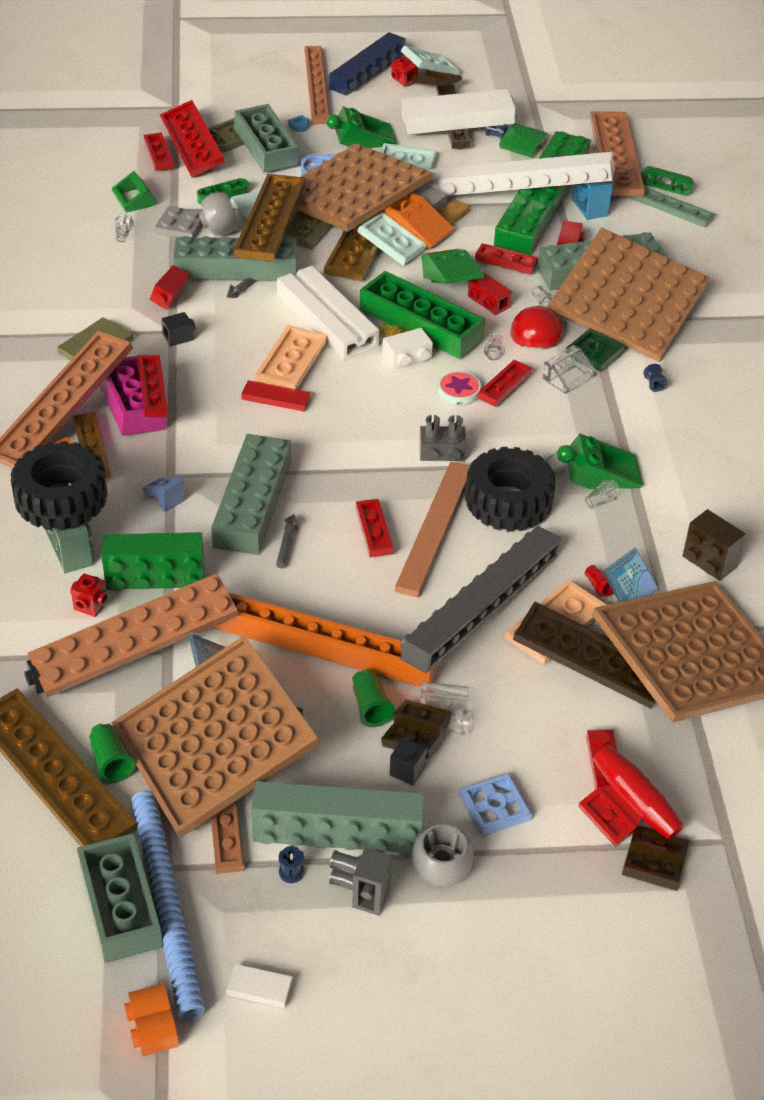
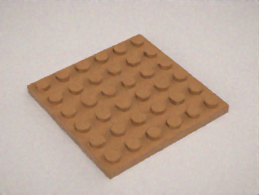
M353 144L345 151L337 153L335 157L322 162L321 165L310 169L301 176L305 177V186L295 209L348 232L432 180V172L359 144Z
M601 227L549 302L548 308L561 316L591 328L659 362L705 290L711 277Z
M716 581L594 608L592 616L672 723L764 699V639Z
M245 635L111 722L180 838L253 790L255 781L265 782L321 744L318 737Z

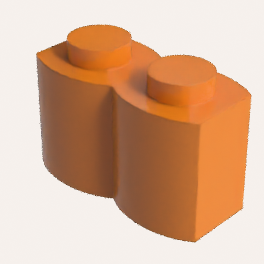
M162 983L128 992L130 1002L124 1003L128 1022L134 1020L135 1029L130 1030L134 1048L140 1047L142 1056L179 1047L178 1035L165 984Z

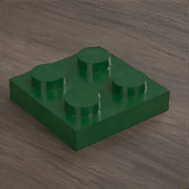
M589 328L566 347L565 354L601 372L624 352L625 345Z

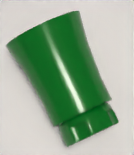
M370 669L358 671L352 677L353 691L359 708L360 721L367 727L385 725L393 718L395 707L387 697L374 671Z
M100 723L91 729L89 738L96 758L100 779L107 783H117L125 780L135 770V760L125 748L113 725L110 723Z

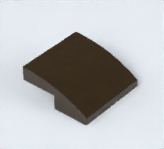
M426 70L425 76H412V82L437 86L452 85L462 80L460 75Z
M405 699L393 713L394 723L382 736V746L395 750L401 739L405 737L427 747L426 759H429L446 732L452 717V711Z
M638 825L632 835L622 875L677 891L690 840L677 836L668 840L656 830Z

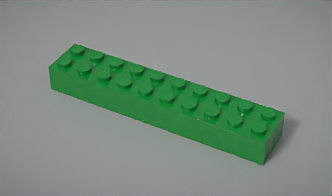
M556 131L539 159L589 154L591 139L567 134L563 131ZM573 184L519 189L495 227L494 246L532 255Z

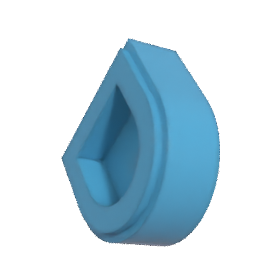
M300 115L289 119L288 126L296 132H304L309 129V120Z

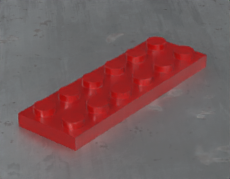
M193 100L160 114L191 178L201 175L203 172L218 167L225 162Z

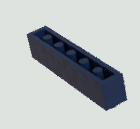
M388 32L329 73V89L347 96L389 66L391 62L403 56L404 54L401 50L406 44V38Z

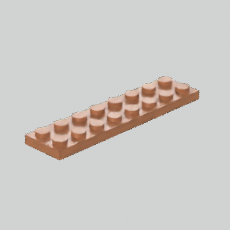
M591 111L590 121L597 153L612 152L615 170L612 179L613 192H611V196H644L645 189L626 112Z
M97 331L0 437V463L13 468L17 460L22 458L26 451H32L38 445H47V442L52 440L133 349L131 342Z
M218 573L37 648L27 654L40 676V683L48 698L239 615Z

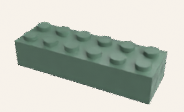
M651 232L622 236L665 256V253ZM592 240L539 248L537 268L550 291L560 288Z
M189 236L176 237L173 257L174 266L190 274L189 279L245 280L246 278H253L254 280H277V278L290 273L296 276V239L284 237L275 260L265 262L260 259L234 257V248L239 238L228 236L221 238H211L209 236L201 238Z
M246 434L211 527L212 548L259 555L291 463V440Z
M255 781L251 807L253 842L263 844L277 843L290 846L304 845L316 846L318 848H344L345 850H364V848L409 855L412 854L413 845L422 829L424 794Z

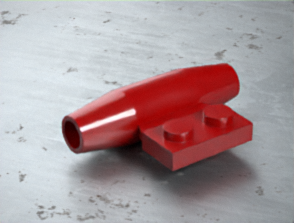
M610 745L604 746L595 754L593 761L609 785L599 786L580 801L578 807L615 847L636 831L640 820H643L668 840L674 838L684 828V823L667 798L635 764Z

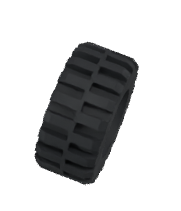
M53 441L47 442V445L35 446L32 451H26L22 458L17 460L10 474L17 512L21 514L25 521L38 528L43 526L45 530L52 531V528H56L58 531H62L68 527H72V529L77 528L81 523L86 524L92 520V516L96 517L101 512L107 501L108 492L104 464L95 452L93 453L86 446L83 448L79 443L73 442V444H69L67 441L54 443ZM58 483H70V484H71V485H68V486H65V487H61V488H49V487H48V486H51V485H54V484H58Z
M508 446L501 447L498 450L496 448L490 449L487 453L480 454L470 464L466 481V505L468 510L472 512V515L477 520L480 519L481 523L487 527L491 525L493 529L499 531L500 529H506V532H513L517 529L524 531L527 527L533 528L539 522H543L552 510L556 484L555 474L547 461L544 462L540 455H534L530 450H520L519 447L511 449ZM498 487H515L521 489V491H507Z

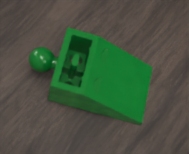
M343 106L338 116L332 114L326 120L327 126L330 129L336 130L339 143L350 147L353 144H359L366 148H379L383 146V143L397 145L395 135L389 123L360 113L355 108Z
M457 248L421 254L423 278L430 279L431 282L453 283L484 278V273L464 249Z
M581 433L578 434L570 446L562 445L557 450L558 460L568 464L572 483L588 489H631L643 486L637 458L633 453Z

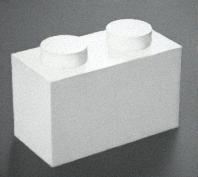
M422 328L383 338V356L393 369H398L432 359L433 342Z

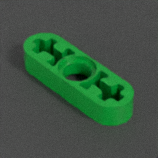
M652 166L645 167L641 172L643 184L680 195H688L694 187L693 179L682 174ZM662 178H669L671 180V184H665Z
M238 178L200 188L197 191V202L201 204L206 196L216 192L226 193L229 199L233 196L249 193V182L246 179Z

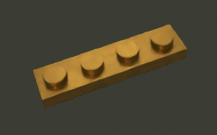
M96 413L73 415L79 444L83 448L85 446L90 448L93 453L95 452L101 458V462H103L106 478H111Z

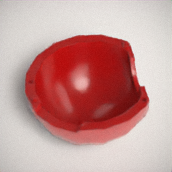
M531 306L520 311L515 316L510 329L511 338L522 347L524 345L532 348L543 347V349H548L560 342L564 336L562 321L553 310L544 306Z

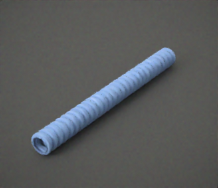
M141 791L136 793L131 801L133 811L135 812L134 815L138 826L152 898L154 899L155 911L161 928L162 944L166 953L165 957L169 968L171 984L173 985L172 989L175 993L174 998L176 1008L178 1009V1017L183 1020H193L205 1012L204 1004H202L201 989L199 988L197 972L193 963L194 959L188 940V933L186 932V925L184 924L185 921L172 871L169 851L167 850L158 803L151 791Z

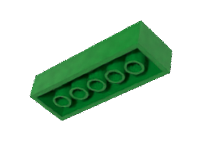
M387 271L382 272L360 289L359 310L403 332L422 328L433 342L432 346L458 359L462 358L484 339L485 318Z

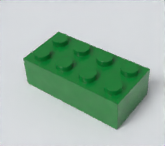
M202 532L103 534L102 563L106 590L183 588L204 579L205 565Z

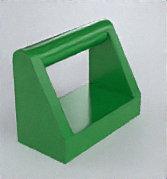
M132 171L112 187V192L125 212L152 207L157 203L144 181L135 171ZM138 189L140 193L128 202L123 193Z

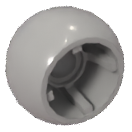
M212 193L202 200L201 206L203 210L198 213L204 229L209 227L214 235H226L236 229L238 222L226 193Z
M437 824L428 827L416 838L412 848V862L417 874L425 882L437 887H448L459 883L470 872L473 864L474 853L470 840L462 830L452 825Z

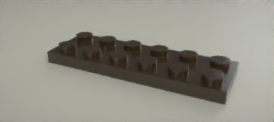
M534 601L514 633L512 640L650 709L652 708L656 700L609 637Z

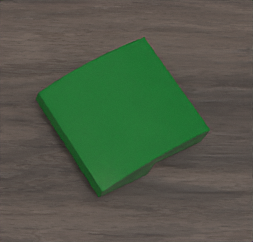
M515 123L505 133L499 146L502 149L533 158L538 148H542L548 133Z

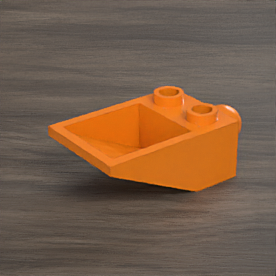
M412 192L382 210L386 215L426 243L430 249L454 230L423 197Z

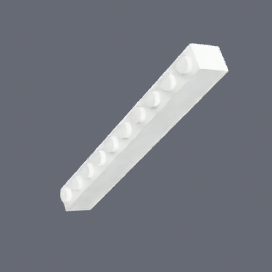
M612 152L427 169L432 172L433 179L425 183V185L450 196L612 181L615 168Z

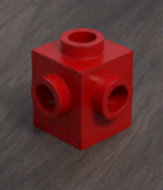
M406 56L391 62V77L404 87L413 83L412 76L418 75V66Z
M83 573L78 581H75L71 586L70 594L72 595L73 608L76 611L96 617L108 601L106 582L99 577Z

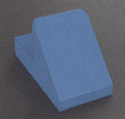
M182 476L161 477L142 487L145 496H155L158 499L164 512L183 501Z

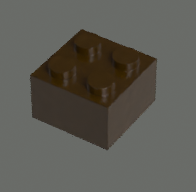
M707 509L690 522L682 557L721 581L738 567L746 533Z

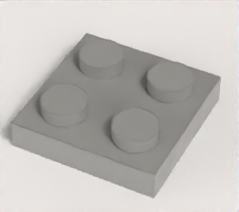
M168 206L155 226V234L194 238L202 225L199 211Z

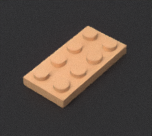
M288 325L256 372L255 381L297 389L326 344L327 335Z
M569 579L540 603L586 627L595 621V618L592 616L594 608L607 605ZM523 617L506 631L505 639L545 665L550 658L512 640L514 633L524 619Z

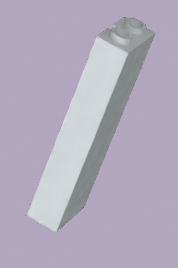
M508 89L402 99V118L408 134L515 124V116L518 115L517 105H514V98L510 96Z
M313 266L298 270L296 276L290 273L277 278V295L314 332L326 334V344L343 361L379 347V329Z

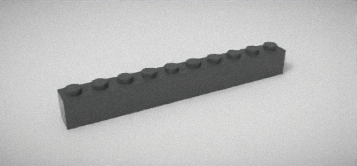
M540 526L535 527L531 532H527L523 539L512 545L510 550L502 553L496 562L489 564L483 573L476 575L469 585L463 586L456 596L449 598L442 608L435 610L429 619L421 622L415 631L407 634L401 642L402 652L400 659L425 674L428 673L558 557L562 537Z

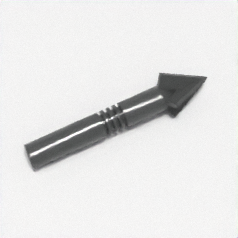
M246 278L235 287L231 284L227 298L239 297V293L257 280Z
M295 514L284 520L286 526L284 527L285 531L276 566L281 569L286 566L295 530H298V521Z

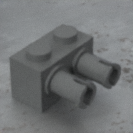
M432 415L427 416L426 426H420V461H465L466 434L465 427H462L463 418L457 415L456 423H454V415H452L448 419L449 426H439L440 418L437 415H434V422H431Z
M364 848L362 855L355 857L334 850L329 863V868H332L329 884L353 890L352 908L380 916L391 886L392 855H388L381 850Z

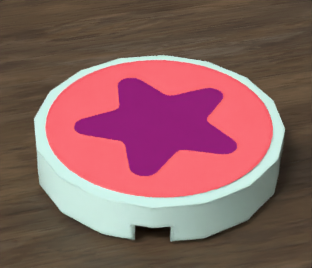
M449 372L444 374L438 382L439 396L451 404H457V402L469 404L478 398V391L481 390L479 379L468 372Z

